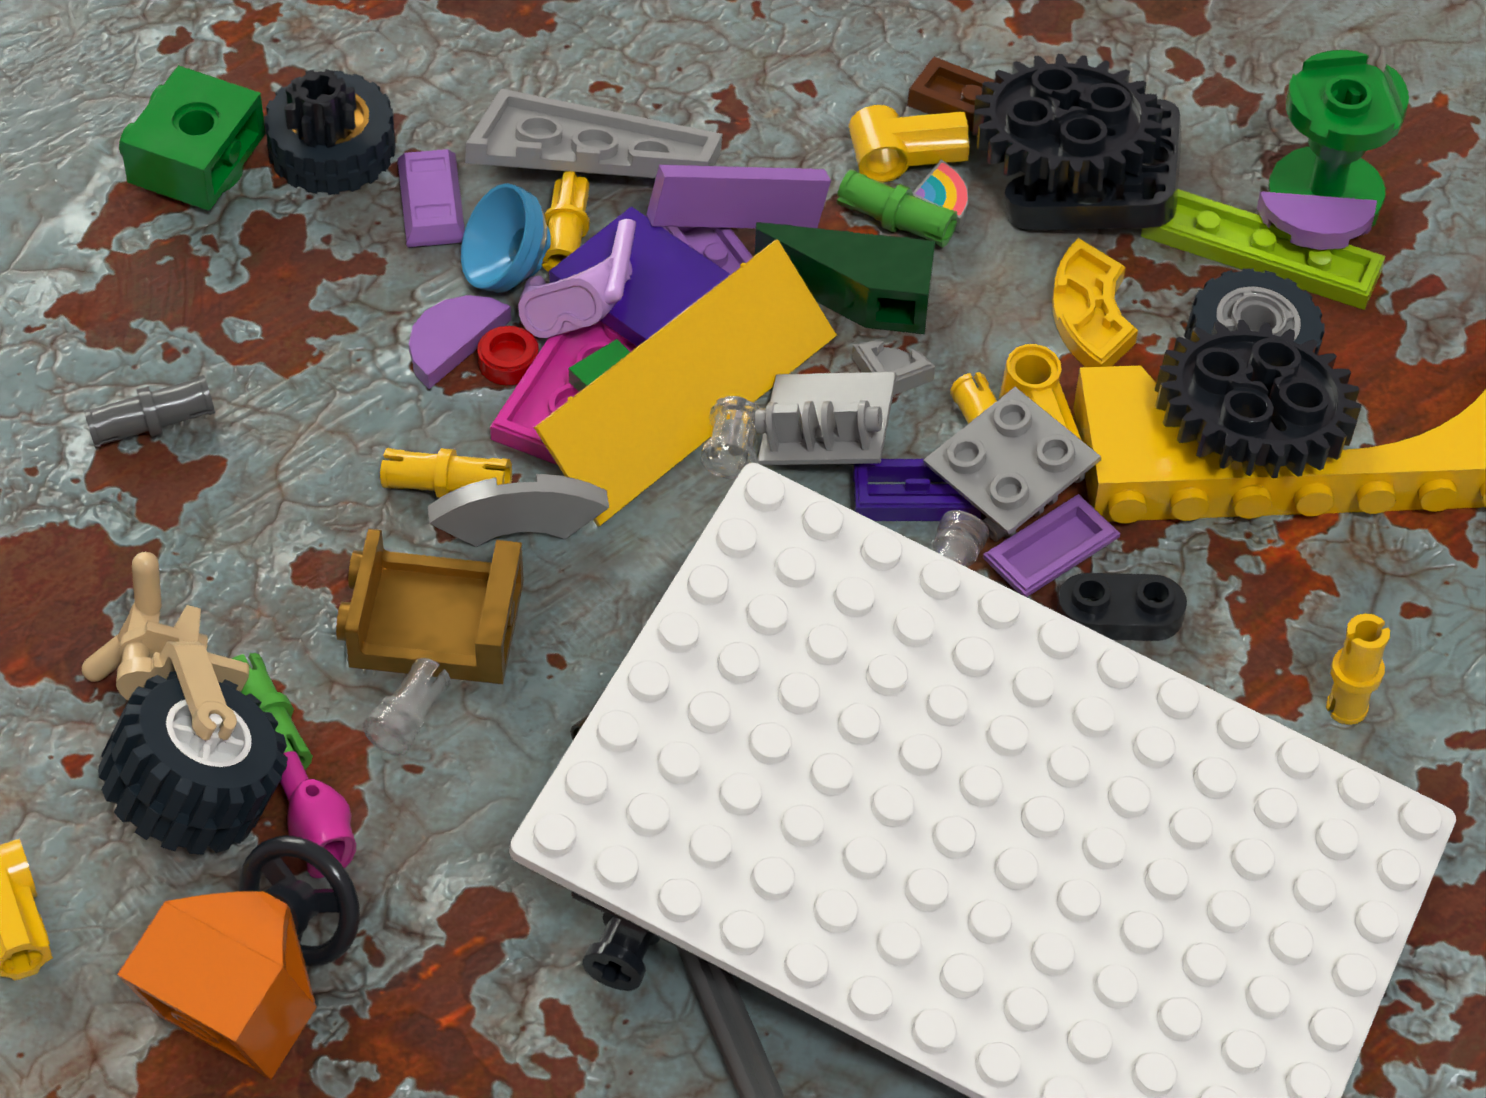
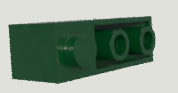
M756 223L755 255L778 239L817 303L864 328L925 335L935 241L787 224Z

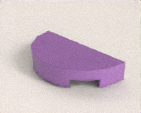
M1260 191L1257 209L1262 222L1270 228L1273 223L1278 229L1292 235L1291 243L1316 250L1345 248L1348 246L1350 239L1369 233L1375 215L1377 200Z
M466 295L443 300L425 310L412 326L409 340V353L413 362L415 376L428 389L433 387L478 349V343L485 333L496 327L505 326L511 321V306L491 297Z

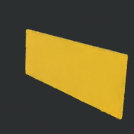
M777 239L746 263L742 262L740 268L573 397L569 396L566 403L533 428L565 477L579 479L607 490L609 508L593 519L597 526H601L774 386L776 374H790L836 337L837 334Z

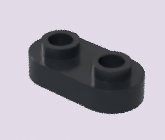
M1081 573L1070 577L1062 584L1058 595L1056 612L1111 640L1160 641L1174 636L1182 627L1187 599L1183 589L1175 581L1161 575ZM1084 598H1096L1099 600L1089 601Z

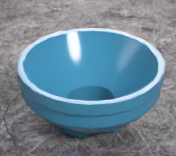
M501 184L488 191L474 208L467 222L461 246L463 273L472 286L496 293L506 292L522 283L525 279L534 276L542 268L543 258L551 245V235L549 228L546 226L542 207L532 193L516 185Z

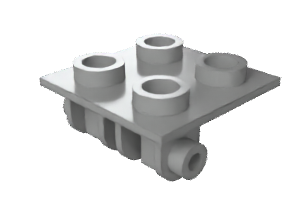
M896 372L776 374L771 401L767 404V408L756 409L755 412L756 432L758 434L763 433L757 460L758 464L881 463L897 377Z
M1014 387L923 461L926 466L987 516L981 522V526L992 540L998 541L1002 537L1008 539L1016 534V529L1030 517L1039 516L1043 513L1046 504H1054L1062 491L1074 482H1081L1085 478V473L1101 461V456L1018 388Z

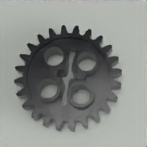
M1057 54L1055 63L1048 64L1038 55L1034 56L1033 67L1029 68L1023 63L1015 61L1013 62L1012 74L997 70L995 71L994 82H983L982 95H976L972 133L978 136L977 149L988 151L987 162L989 164L1005 162L1004 175L1007 177L1020 171L1025 173L1024 185L1029 186L1040 178L1046 180L1048 191H1053L1059 182L1067 183L1072 193H1078L1080 183L1088 182L1096 191H1101L1103 179L1108 178L1112 182L1122 185L1124 184L1125 172L1139 176L1142 171V163H1153L1155 150L1160 148L1163 109L1156 108L1158 99L1156 94H1145V81L1129 83L1130 71L1127 69L1115 74L1110 73L1109 61L1105 60L1096 67L1088 66L1087 56L1082 55L1076 64L1068 63L1063 54Z
M1238 320L1236 331H1229L1225 325L1217 321L1214 322L1211 335L1195 327L1193 328L1190 340L1178 337L1174 350H1166L1154 390L1158 392L1156 409L1166 411L1163 420L1164 426L1180 427L1177 437L1179 443H1188L1196 440L1199 443L1196 456L1201 458L1215 452L1221 455L1219 467L1223 469L1228 467L1233 461L1242 462L1244 473L1248 476L1252 475L1256 465L1264 466L1271 478L1278 477L1281 466H1286L1293 474L1299 477L1302 476L1306 463L1318 470L1324 469L1327 457L1338 460L1341 457L1344 445L1350 446L1362 404L1356 402L1359 387L1348 384L1351 371L1341 368L1333 369L1337 357L1334 353L1316 355L1314 353L1317 345L1316 340H1309L1300 345L1293 342L1295 331L1292 329L1285 331L1281 336L1272 334V328L1267 322H1264L1259 332L1251 331L1244 320Z

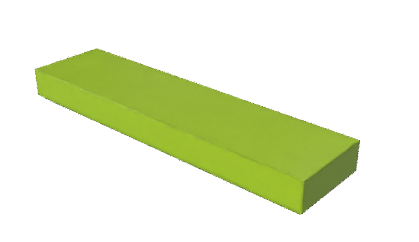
M1178 189L1177 211L1174 218L1159 227L1142 228L1141 237L1240 270L1254 269L1257 272L1265 273L1266 270L1276 273L1278 277L1285 280L1288 278L1297 283L1296 286L1301 290H1306L1365 310L1382 272L1386 257L1350 244L1342 249L1316 250L1297 246L1290 242L1292 235L1278 229L1273 223L1269 228L1262 222L1260 215Z

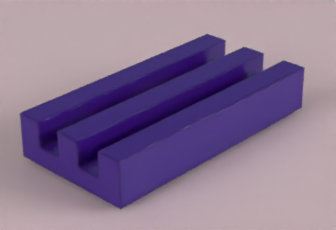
M881 459V463L854 464L855 512L873 521H980L981 511L949 484H930V482L945 481L924 464V459ZM868 482H905V484H868Z

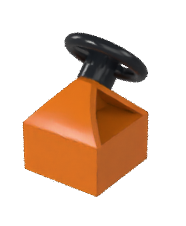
M285 835L270 838L257 845L246 858L240 873L239 892L215 893L165 901L117 975L157 1016L272 1080L317 1008L306 966H322L336 961L347 952L356 938L360 923V907L356 889L343 865L319 844L297 836ZM281 857H295L308 862L326 878L332 889H314L307 882L297 880ZM262 873L272 884L264 892H260ZM319 913H339L337 929L327 942L315 946L300 944L302 934L306 930L310 919Z

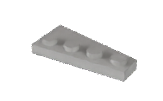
M500 89L466 142L465 163L656 178L659 165L715 166L721 154L723 134Z

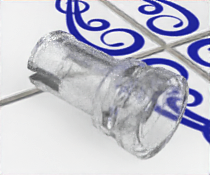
M958 510L948 511L942 516L932 546L935 552L968 568V566L976 562L980 551L984 548L989 538V530L983 521L970 513Z
M428 658L417 659L412 665L411 671L393 695L384 697L377 708L372 710L364 720L363 731L366 737L381 751L394 756H402L414 744L415 737L424 726L423 718L439 696L451 684L450 676L445 669L439 673L434 682L429 680L439 667L437 662Z

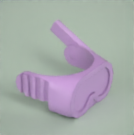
M631 219L619 221L612 254L601 263L581 273L546 284L544 278L540 275L530 277L526 281L518 303L519 317L526 330L533 336L548 338L594 325L603 319L617 302L621 300L625 283L632 275L630 255L636 222Z

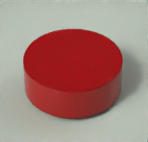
M500 326L488 331L478 343V366L480 372L493 383L517 385L539 353L538 342L529 331L517 326Z

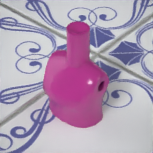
M289 751L283 753L288 757L280 783L289 801L287 815L289 836L302 837L319 844L346 868L353 860L356 852V841L350 826L352 815L347 801L327 784L315 779H308L296 752ZM306 862L311 877H324L314 866Z

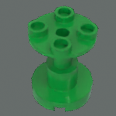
M1352 50L1321 52L1305 60L1302 71L1296 75L1293 73L1289 81L1285 103L1289 120L1297 131L1308 138L1309 147L1294 150L1276 163L1269 178V192L1377 200L1372 223L1373 227L1378 220L1379 212L1385 201V185L1374 166L1361 157L1366 151L1383 146L1398 134L1405 120L1409 104L1408 88L1401 75L1386 64L1383 72L1379 68L1367 64L1369 57L1367 54Z

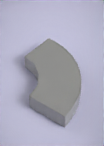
M536 474L537 482H517L497 485L495 477L458 488L428 505L429 524L475 547L495 537L517 532L547 533L566 539L609 508L607 490L596 485L559 475Z

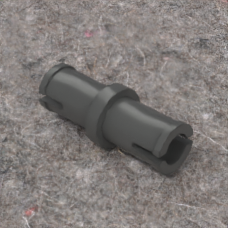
M204 375L198 376L194 380L150 392L147 386L136 390L138 396L91 410L89 408L83 410L95 448L148 431L150 436L153 437L163 434L161 427L206 414H215Z

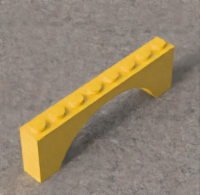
M1141 365L1082 367L1079 369L1074 401L1077 430L1081 440L1101 456V461L1085 473L1089 504L1108 522L1132 523L1141 520L1167 519L1193 521L1199 518L1220 517L1252 519L1273 515L1302 514L1305 516H1318L1325 513L1352 512L1378 514L1385 511L1404 510L1437 512L1446 509L1486 507V389L1459 415L1423 434L1391 444L1342 450L1341 457L1338 460L1327 457L1324 469L1318 470L1306 463L1303 474L1299 477L1293 474L1286 466H1281L1278 477L1271 478L1264 466L1256 465L1252 475L1248 476L1244 473L1242 462L1233 461L1228 467L1223 469L1219 467L1221 455L1215 452L1201 458L1196 456L1199 446L1196 440L1188 443H1179L1177 437L1180 427L1164 426L1163 420L1166 411L1156 409L1155 406L1158 392L1154 391L1156 382Z

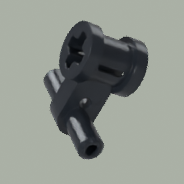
M572 891L571 896L573 899L604 912L602 919L606 926L600 941L588 947L582 961L584 969L592 978L605 986L625 991L637 989L646 973L643 959L648 947L658 943L660 938L667 942L670 941Z

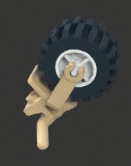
M141 552L132 561L134 603L118 635L89 656L82 664L83 676L92 682L103 680L118 668L116 687L121 696L128 700L101 754L103 758L98 766V775L100 779L105 781L101 790L106 801L117 804L114 811L115 815L123 823H133L137 827L135 833L145 840H148L151 836L162 841V848L176 851L178 846L185 847L189 854L203 855L207 847L219 853L229 850L232 842L240 844L248 837L252 828H255L286 769L288 757L283 753L287 748L285 736L275 731L279 723L271 712H263L259 708L262 702L251 693L248 695L241 693L249 678V665L242 661L207 652L208 637L199 633L201 608L187 605L174 627L159 623L160 609L162 607L159 562L154 554Z

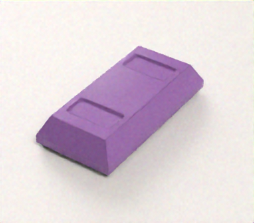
M449 149L402 154L397 159L407 247L462 243L465 229L455 153Z
M1078 494L984 553L983 559L1017 593L1028 597L1118 539L1120 533Z

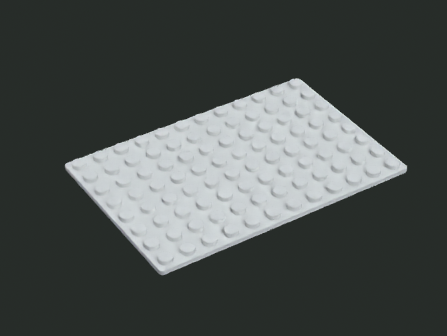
M749 463L741 470L511 840L509 853L511 858L517 863L970 1098H1341L1456 822V816L1450 808L758 463Z

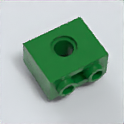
M178 65L166 82L154 89L149 104L137 120L129 123L122 132L119 152L123 156L127 183L210 211L222 193L232 188L240 180L244 171V163L266 134L261 93Z

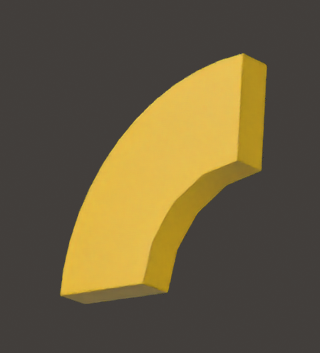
M1078 238L1066 251L1057 269L1052 300L1053 317L1061 339L1068 350L1084 367H1111L1136 344L1138 330L1122 316L1114 299L1116 291L1124 280L1126 267Z

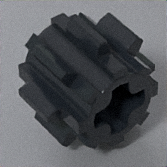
M314 69L305 71V76L301 79L295 78L292 87L286 88L287 106L284 107L286 127L288 130L296 129L298 138H304V142L308 146L314 148L316 145H327V148L335 146L337 140L340 138L345 139L349 134V130L355 129L354 111L357 110L354 87H346L343 78L337 79L334 71L328 69L325 72H315Z

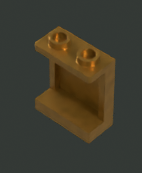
M368 529L363 551L354 550L350 560L348 583L349 588L354 589L351 602H341L337 616L336 637L337 640L346 641L349 667L503 684L524 582L522 542L496 540L491 563L390 552L383 547L382 530Z

